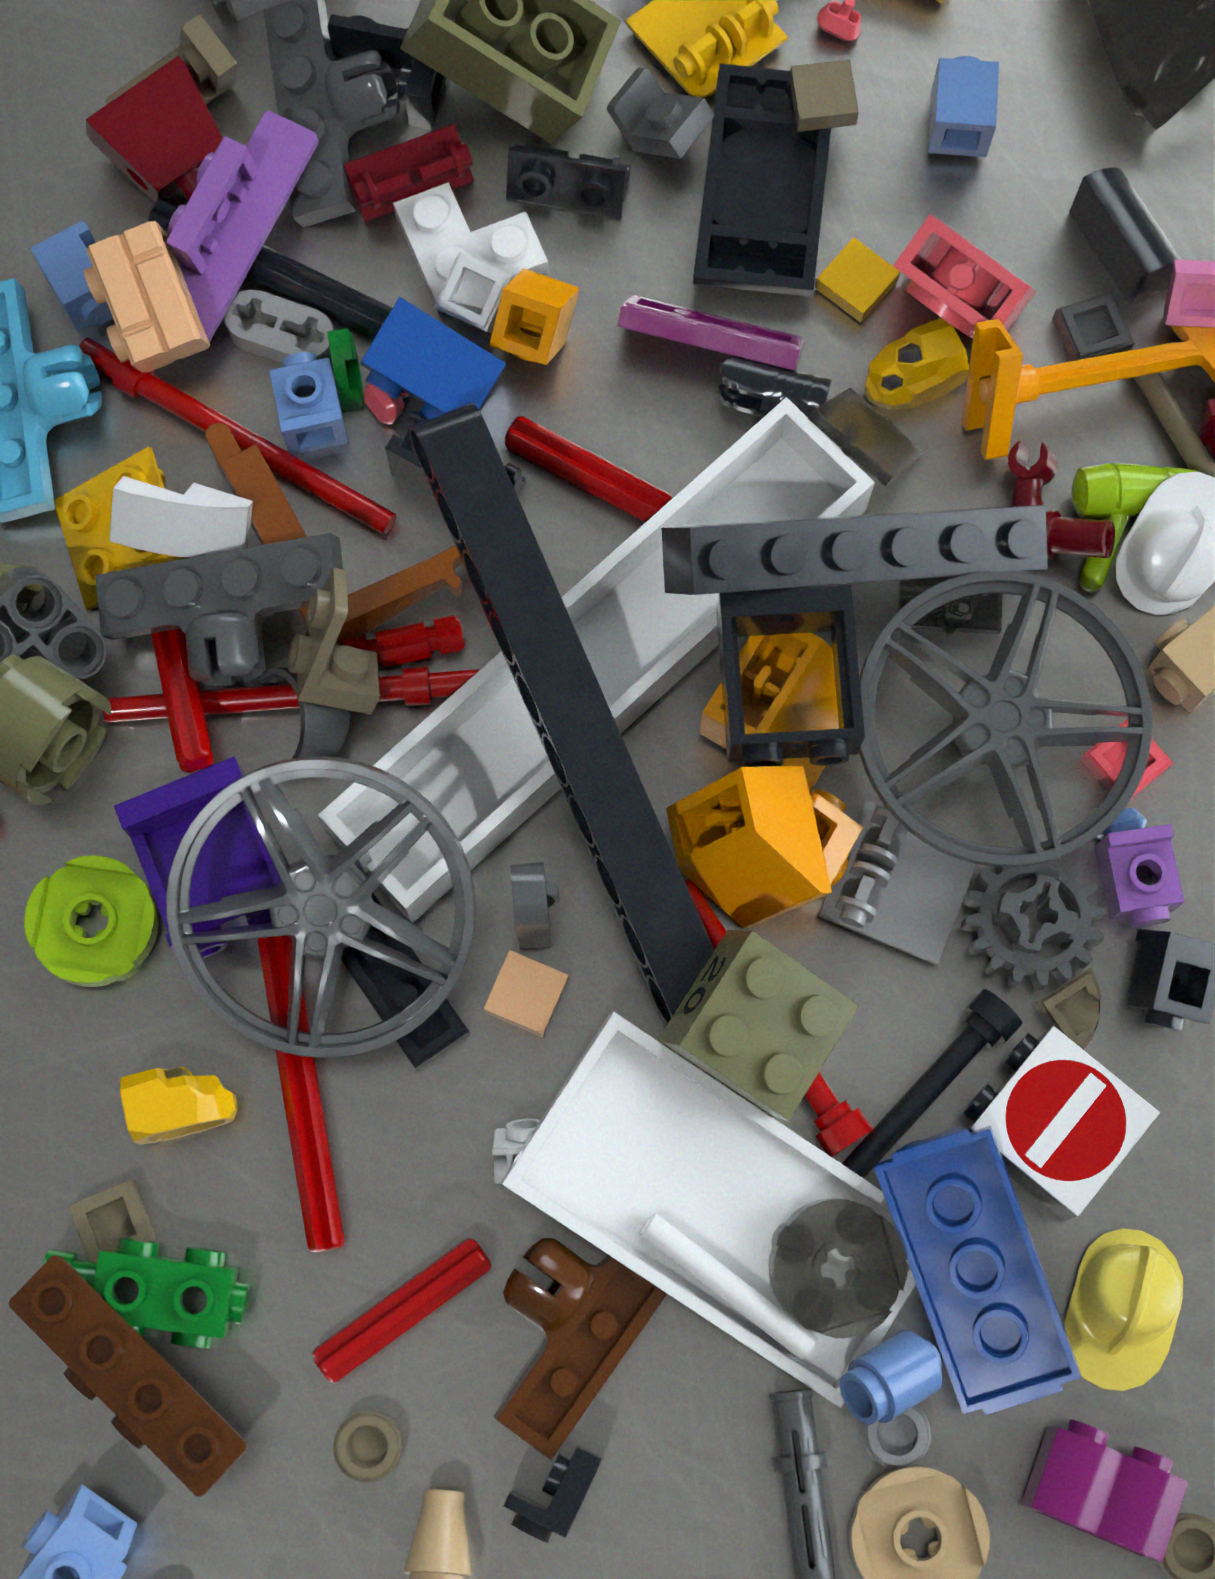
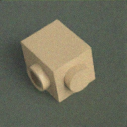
M1215 606L1191 626L1182 618L1163 633L1154 643L1161 651L1147 668L1154 675V684L1162 696L1175 705L1181 704L1189 714L1215 693Z

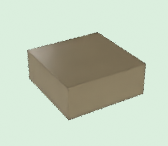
M850 60L791 66L789 81L797 132L854 126L857 124L859 110Z
M127 1180L68 1206L88 1261L97 1262L100 1250H118L119 1238H130L141 1242H158L134 1180Z

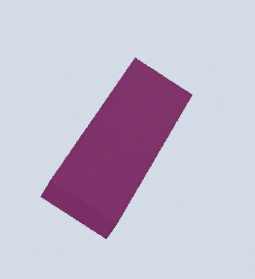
M636 295L630 297L621 306L617 324L618 327L794 371L800 360L804 344L801 336Z

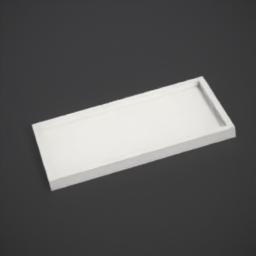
M615 1012L609 1013L500 1182L840 1408L844 1404L840 1392L841 1376L848 1372V1366L851 1361L881 1343L916 1285L884 1194L880 1189ZM654 1213H657L816 1336L817 1341L810 1353L804 1359H799L639 1235L640 1231Z

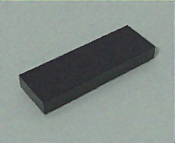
M372 893L373 901L382 906L375 894ZM371 925L366 935L367 938L406 954L410 959L422 964L411 947ZM351 946L343 949L342 963L382 1021L410 1005L432 982L427 978ZM446 998L426 1021L407 1035L396 1040V1042L417 1071L468 1036L470 1032Z

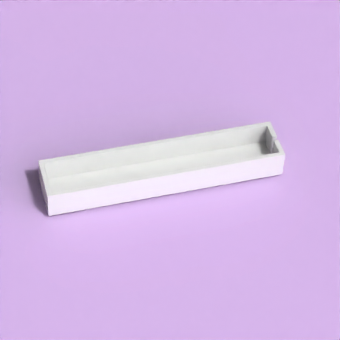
M787 397L561 597L620 733L627 729L719 645L716 615L719 593L700 595L665 593L661 528L859 516L867 510L875 482ZM502 651L373 765L400 778L434 805L458 838L470 866V871L561 789ZM354 782L322 810L318 817L329 836L344 849L375 821L379 822L399 803L373 788ZM409 813L355 863L364 873L368 871L370 874L414 828L419 820ZM428 831L422 835L408 851L409 853L378 886L411 923H414L453 887L445 859Z

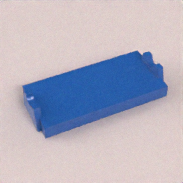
M991 1125L969 1132L966 1128L955 1127L936 1136L907 1143L891 1154V1159L876 1163L874 1169L963 1415L983 1409L984 1414L987 1415L1064 1391L1061 1384L1081 1378L1080 1368Z

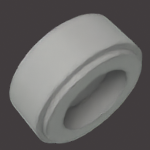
M915 1405L888 1423L878 1421L871 1425L862 1423L861 1440L865 1451L872 1460L883 1467L896 1470L914 1466L924 1458L931 1443V1428L925 1414Z

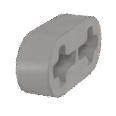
M250 289L237 293L224 315L225 325L231 340L244 351L279 363L285 357L298 352H311L317 356L318 360L329 358L330 362L332 361L327 331H333L332 322L325 314L316 309L263 291ZM256 311L261 312L266 325L254 323L250 331L245 330L241 318L251 319ZM311 330L317 331L321 343L311 342L306 350L300 349L296 336L307 337Z

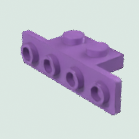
M266 111L263 114L246 146L224 136L216 152L207 154L199 167L196 179L197 186L186 206L181 205L176 209L168 225L166 244L180 263L181 272L209 343L319 144L315 132L272 111Z

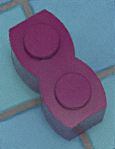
M1073 1419L1069 1420L1066 1430L1060 1427H1047L1021 1506L1129 1552L1162 1563L1188 1485V1481L1170 1473L1174 1461L1137 1446L1133 1447L1130 1457L1106 1447L1109 1438L1108 1433Z

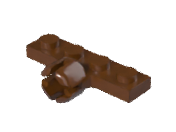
M541 1238L523 1255V1258L550 1277L552 1281L544 1290L514 1268L506 1282L503 1294L507 1305L537 1326L545 1338L542 1348L496 1411L494 1418L552 1460L667 1293L610 1255H607L604 1260L594 1265L584 1261L558 1240Z

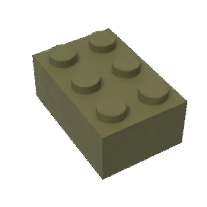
M421 0L400 49L544 140L552 143L583 117L621 20L591 0Z

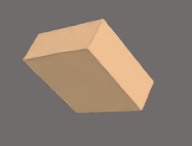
M509 950L483 1008L484 1013L544 1038L569 981V975Z

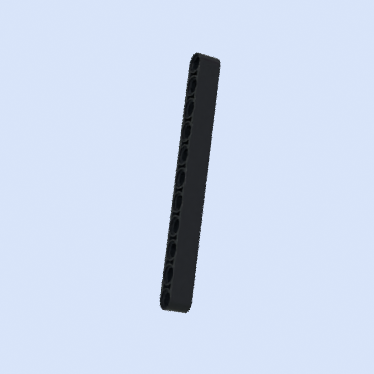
M470 402L410 426L409 434L413 449L666 1027L713 954L714 947L488 427L478 408L473 402Z

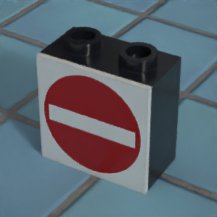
M1053 1026L1042 1034L1038 1040L1027 1033L1003 1062L1012 1072L997 1090L987 1083L969 1103L963 1114L972 1120L966 1127L969 1132L991 1125L1009 1176L1059 1218L1066 1221L1081 1214L1160 1112Z

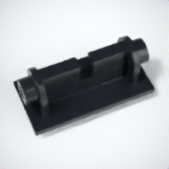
M528 140L525 146L515 144L514 147H509L506 199L616 219L622 218L624 194L629 184L631 165L621 164V157L614 156L613 159L580 153L579 159L568 157L569 151L534 145L533 141Z

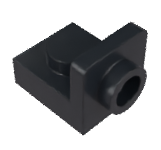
M580 1445L576 1447L572 1458L559 1453L542 1489V1492L553 1497L549 1507L547 1508L516 1491H511L503 1505L505 1508L516 1513L511 1525L546 1543L549 1542L553 1532L566 1538L603 1457Z

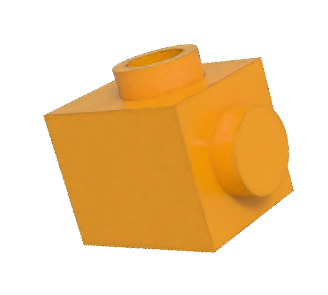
M523 268L502 290L489 346L509 352L517 358L547 365L566 343L580 287Z

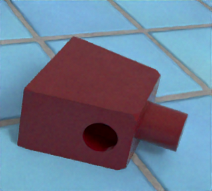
M179 55L86 119L87 136L91 142L155 203L159 198H169L179 190L189 201L197 186V173L203 159L210 152L215 153L223 139L190 72Z

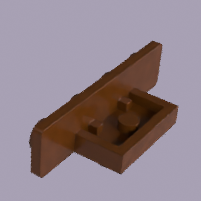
M52 1256L10 1299L9 1307L68 1366L64 1371L67 1380L89 1400L93 1401L98 1397L116 1415L111 1420L116 1430L136 1448L141 1449L146 1445L195 1496L201 1497L206 1495L247 1451V1441L62 1256Z

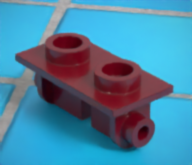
M455 123L343 164L364 222L394 212V202L449 182L453 190L474 182L470 169L473 166V160L466 143H461Z

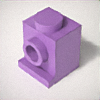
M1171 824L1108 833L1094 847L1110 922L1130 919L1132 928L1162 924L1171 920L1169 912H1173L1185 902L1171 839L1174 837ZM1137 866L1150 867L1153 885H1145L1139 881L1136 875Z

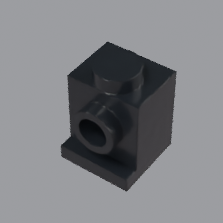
M1138 929L1135 941L1141 943L1127 1005L1145 1010L1143 1023L1182 1032L1184 1020L1210 1024L1215 1005V944L1169 931Z

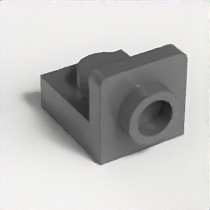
M640 67L633 72L607 105L609 115L633 151L678 159L682 158L715 116L704 98L665 93L650 69Z

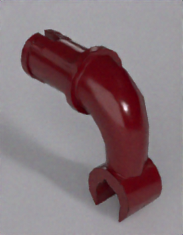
M1020 441L1010 449L1008 466L1010 471L1016 476L1011 506L1044 505L1042 486L1048 484L1055 477L1058 461L1053 451L1043 442H1041L1039 460L1030 469L1027 468L1030 450ZM1046 510L1047 559L1054 560L1058 554L1110 558L1115 542V526L1111 521L1062 517L1059 511Z

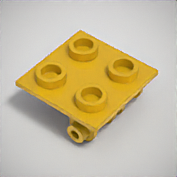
M653 0L625 20V24L683 89L690 96L702 97L704 99L716 92L719 63L751 67L788 40V36L774 22L773 16L779 12V7L775 0Z
M149 446L54 499L84 606L88 611L98 607L97 574L186 559V557L153 553L109 541L113 488L123 476L164 488L165 474L161 469H158L153 449Z

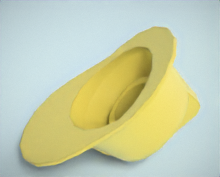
M1118 1229L1102 1234L1087 1247L1078 1268L1066 1312L1064 1327L1080 1368L1081 1376L1102 1389L1129 1390L1144 1385L1157 1374L1169 1353L1183 1299V1276L1176 1257L1161 1240L1144 1231Z

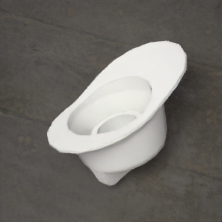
M1201 472L1178 473L1161 482L1147 499L1131 530L1123 540L1116 557V581L1122 595L1135 608L1153 615L1175 614L1192 606L1215 582V477Z

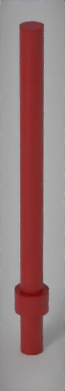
M89 337L83 339L79 344L82 352L90 356L96 370L112 378L113 386L134 399L143 396L204 432L214 423L225 424L230 429L241 451L256 444L270 470L383 535H387L392 529L397 514L154 375V370L142 373L131 365L130 360L120 362L115 352Z
M429 667L404 668L403 675L378 677L380 694L378 702L405 700L406 706L432 704V698L453 695L479 669L430 673ZM291 684L199 691L204 715L300 708L296 693ZM163 694L107 698L111 704V715L102 710L105 723L168 718Z

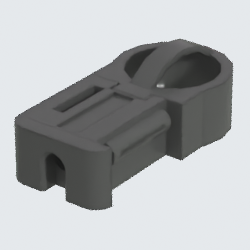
M544 862L511 865L513 907L519 948L551 947L549 908L558 904L560 900L559 888L555 883L546 881Z

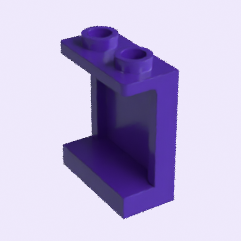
M235 756L114 805L122 829L132 840L168 932L165 937L172 951L174 949L167 921V888L173 859L181 840L201 810L220 791L245 775ZM243 801L233 807L217 823L203 844L192 875L190 907L221 901V897L275 887L279 884L280 877ZM268 908L192 923L193 932L223 930L227 929V927L272 923ZM227 941L199 943L197 945L202 957L206 958L225 949L228 943Z

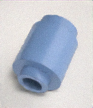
M902 1330L850 1362L848 1372L840 1378L842 1398L850 1412L862 1423L868 1425L874 1424L877 1421L888 1423L941 1388L942 1359L936 1347L928 1339L920 1337L912 1331Z

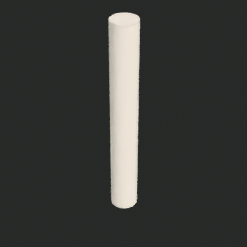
M654 1213L645 1223L639 1235L799 1359H804L810 1353L817 1341V1337L657 1213Z

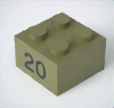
M727 930L657 1041L769 1116L789 1121L860 1006L753 930Z

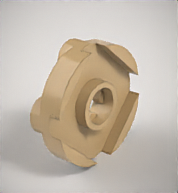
M911 1466L884 1473L857 1497L854 1513L849 1525V1545L853 1562L862 1579H977L982 1566L985 1567L990 1552V1532L980 1503L965 1486H962L954 1477L932 1468ZM918 1517L924 1527H935L938 1540L928 1543L927 1550L929 1555L924 1558H917L912 1548H902L900 1542V1535L909 1531L908 1521Z

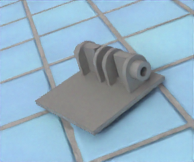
M865 800L856 821L863 829L848 854L849 864L843 877L831 887L832 893L826 895L818 916L938 965L978 864L956 859L936 850L909 832L894 818L885 805L881 807Z

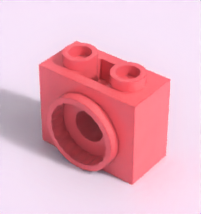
M931 214L926 218L893 265V267L911 279L905 288L909 294L972 339L975 323L999 319L1008 331L1037 292Z

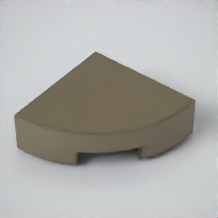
M1089 968L1036 1002L1033 1006L1049 1029L1055 1026L1080 1048L1084 1049L1093 1039L1099 1021L1101 1000L1099 983L1092 969Z

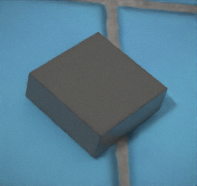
M1112 291L1058 308L1052 318L1070 361L1130 351L1135 344Z

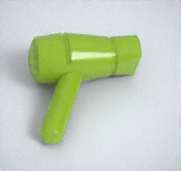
M1104 463L1081 467L1077 470L1072 483L1071 496L1078 516L1109 520L1115 526V542L1110 558L1087 556L1079 577V584L1083 590L1092 593L1102 588L1129 517L1140 514L1147 499L1160 483L1178 473L1196 472L1195 470L1125 463Z

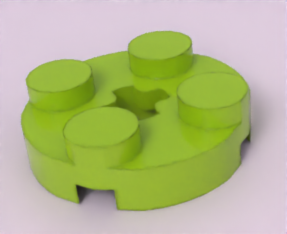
M96 855L76 857L65 862L66 866L56 870L49 878L45 876L33 889L28 899L24 916L25 935L30 947L34 949L37 959L53 975L77 986L100 987L117 980H127L133 977L139 971L141 963L150 954L156 941L159 927L158 908L151 889L126 864L109 857ZM92 905H100L101 915L108 919V924L105 929L98 930L95 937L85 938V930L76 925V919L78 915H88Z

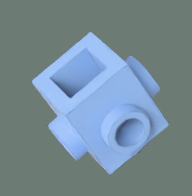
M81 1484L57 1516L49 1510L45 1511L28 1533L22 1547L30 1553L18 1579H121L127 1568V1565L121 1561L127 1555L137 1522Z

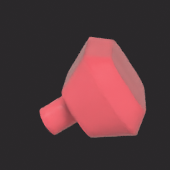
M844 0L843 4L831 1L821 8L817 15L820 29L846 42L857 39L861 32V15L853 10L855 1Z
M367 382L364 391L365 404L381 423L393 425L404 410L402 399L408 397V394L402 391L399 398L395 400Z

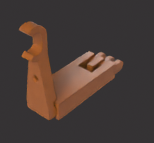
M214 423L209 426L206 431L207 442L233 494L253 501L251 527L261 545L307 537L257 445L255 444L241 451L228 426L223 423ZM456 546L348 594V614L335 644L342 645V641L347 638L370 632L445 586L449 592L460 598L463 584L462 579L455 574V570L463 562ZM308 607L298 608L297 611L307 627Z

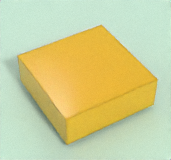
M853 237L816 278L815 289L862 323L898 282L900 271Z

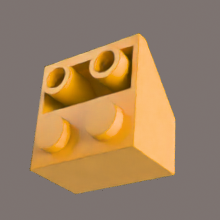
M812 632L749 636L739 652L745 734L839 729L833 652L825 640ZM721 681L702 711L699 734L727 750ZM809 757L783 759V764L781 765L803 766L809 792H811L826 767L810 764Z
M803 766L741 767L666 807L680 871L742 928L755 927L832 893L827 863L823 855L813 811V801L809 793Z

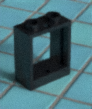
M851 585L719 593L716 615L727 761H743L744 767L781 766L783 759L809 757L810 764L831 766L849 761V755H858L865 738ZM831 631L839 729L745 734L738 637Z

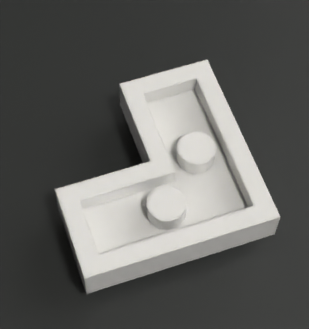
M449 182L393 203L397 220L434 305L458 252L464 253L513 277L523 268L542 275L549 273L548 260L526 212L470 232ZM436 309L438 314L443 313L442 311Z

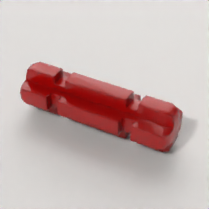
M449 615L433 619L434 625L425 627L424 621L375 632L376 638L368 640L366 634L347 638L342 641V645L377 652V664L382 663L383 668L430 658L432 657L431 651L440 650L441 655L461 651L465 647V639L458 616Z

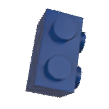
M401 297L396 301L361 360V366L370 371L365 380L366 382L395 400L399 398L402 391L423 403L419 413L425 416L427 420L470 402H473L479 410L506 365L504 361Z

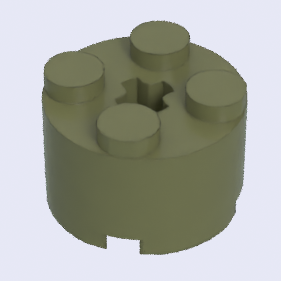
M15 654L8 656L0 663V783L37 806L53 801L45 793L57 784L68 790L92 763L104 741L107 730L100 726L98 722L101 710L111 715L110 701L73 675L48 661L45 657L33 656L24 660Z

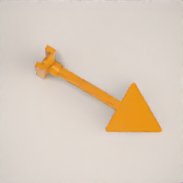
M999 319L977 322L974 328L962 425L966 431L984 428L980 453L985 460L1008 456L1016 404L1036 401L1039 395L1170 371L1192 365L1202 366L1215 383V328L1170 325L1182 342L1162 344L1035 368L1032 364L1022 365L1024 354Z

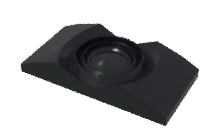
M719 63L713 111L715 116L712 120L693 284L807 297L813 296L831 128L797 132L789 81L790 71Z

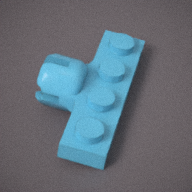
M15 278L0 282V524L55 509L46 446L47 433L56 425L93 416L102 403L101 391L88 394L89 389L100 385V381L90 356L84 354L80 346L69 344L40 353L33 352L25 288Z

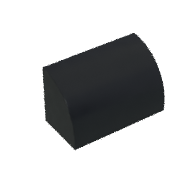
M1110 167L1084 176L1069 214L1130 306L1133 307L1167 289L1174 259L1181 260V258L1123 171L1117 167Z

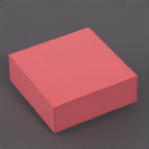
M1128 719L1118 727H1128ZM1153 739L1151 740L1149 757L1143 776L1132 798L1173 764ZM1099 742L1080 758L1108 792L1114 785L1121 770L1127 742Z

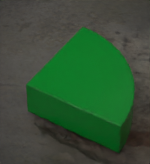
M348 328L327 331L342 412L362 410L365 399L353 334L349 332Z

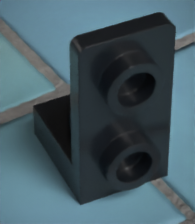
M330 15L327 28L333 55L345 59L369 50L379 52L382 58L381 61L388 63L392 69L401 70L398 82V98L401 101H405L409 126L432 130L446 77L400 49L408 28L404 29L379 24L361 15L350 17Z

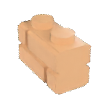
M156 221L146 222L124 231L121 235H114L89 245L86 250L92 266L84 269L86 282L95 301L99 305L107 302L115 324L107 327L106 330L115 354L120 362L130 360L131 365L142 373L153 371L173 363L177 359H183L210 347L178 261L166 244L168 239L167 233Z

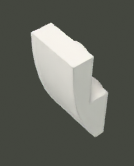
M123 476L113 488L109 541L153 553L186 558L248 548L253 501L197 483H193L183 495Z

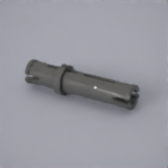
M812 1389L770 1393L769 1398L772 1401L778 1456L772 1457L773 1472L781 1473L794 1578L835 1579L830 1538L831 1532L828 1523L821 1468L828 1466L826 1451H819L811 1399L813 1396ZM793 1430L798 1431L805 1490L800 1485ZM803 1505L808 1506L815 1564H812L810 1561Z

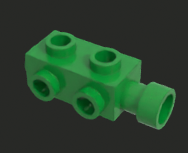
M119 1238L118 1250H100L97 1262L78 1260L76 1252L48 1249L42 1264L43 1266L54 1255L65 1258L143 1338L146 1328L172 1332L170 1342L172 1344L194 1348H211L213 1337L223 1339L229 1334L230 1323L243 1324L249 1283L237 1282L239 1267L225 1265L227 1252L186 1247L185 1259L158 1256L160 1246L158 1242H141L130 1238ZM122 1277L132 1278L138 1285L139 1293L136 1300L132 1303H124L116 1296L115 1287ZM195 1286L205 1292L207 1304L203 1311L191 1312L186 1309L183 1304V1294L187 1288Z

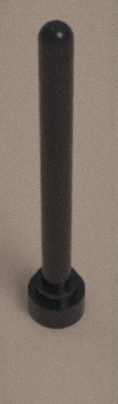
M982 989L965 1008L969 1014L962 1021L965 1029L841 1164L864 1179L874 1168L875 1164L879 1163L984 1046L991 1049L998 1041L1005 1044L1023 1023L1015 1011L997 995L987 989Z

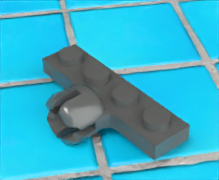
M291 0L263 10L278 115L315 132L319 140V144L290 195L293 219L303 228L357 211L355 196L343 165L349 162L348 140L356 131L392 120L399 113L400 109L399 98L387 101V98L392 97L398 92V88L388 63L381 61L382 58L379 52L369 50L334 61L333 49L327 28V8L323 0Z
M332 533L97 574L96 586L100 632L104 638L117 640L182 629L186 638L189 676L194 681H200L213 686H225L235 684L236 676H243V683L257 679L266 669L262 631L266 617L275 612L308 607L313 590L315 588L323 590L332 567L343 569L340 538Z

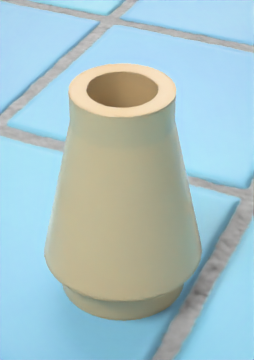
M451 1490L424 1491L422 1510L403 1571L404 1574L410 1575V1579L472 1578L464 1513L465 1493Z

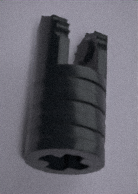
M729 356L724 363H721L722 383L717 386V394L719 396V403H722L723 406H728L730 409L735 408L738 411L763 418L787 397L819 428L832 379L821 378L814 374H805L798 372V370L794 371L737 356Z

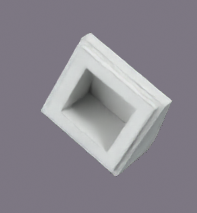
M458 252L434 308L492 335L502 290L514 277L464 253Z

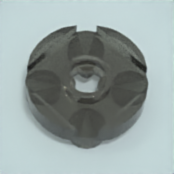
M824 1198L800 1207L793 1212L785 1223L779 1225L771 1240L772 1250L768 1265L771 1287L782 1309L801 1326L832 1338H852L874 1330L891 1314L892 1310L889 1309L896 1302L899 1290L903 1291L908 1274L906 1251L897 1230L882 1215L877 1214L868 1206L848 1199ZM837 1248L840 1256H852L855 1267L845 1272L846 1283L837 1287L833 1278L822 1277L821 1265L828 1262L827 1253Z

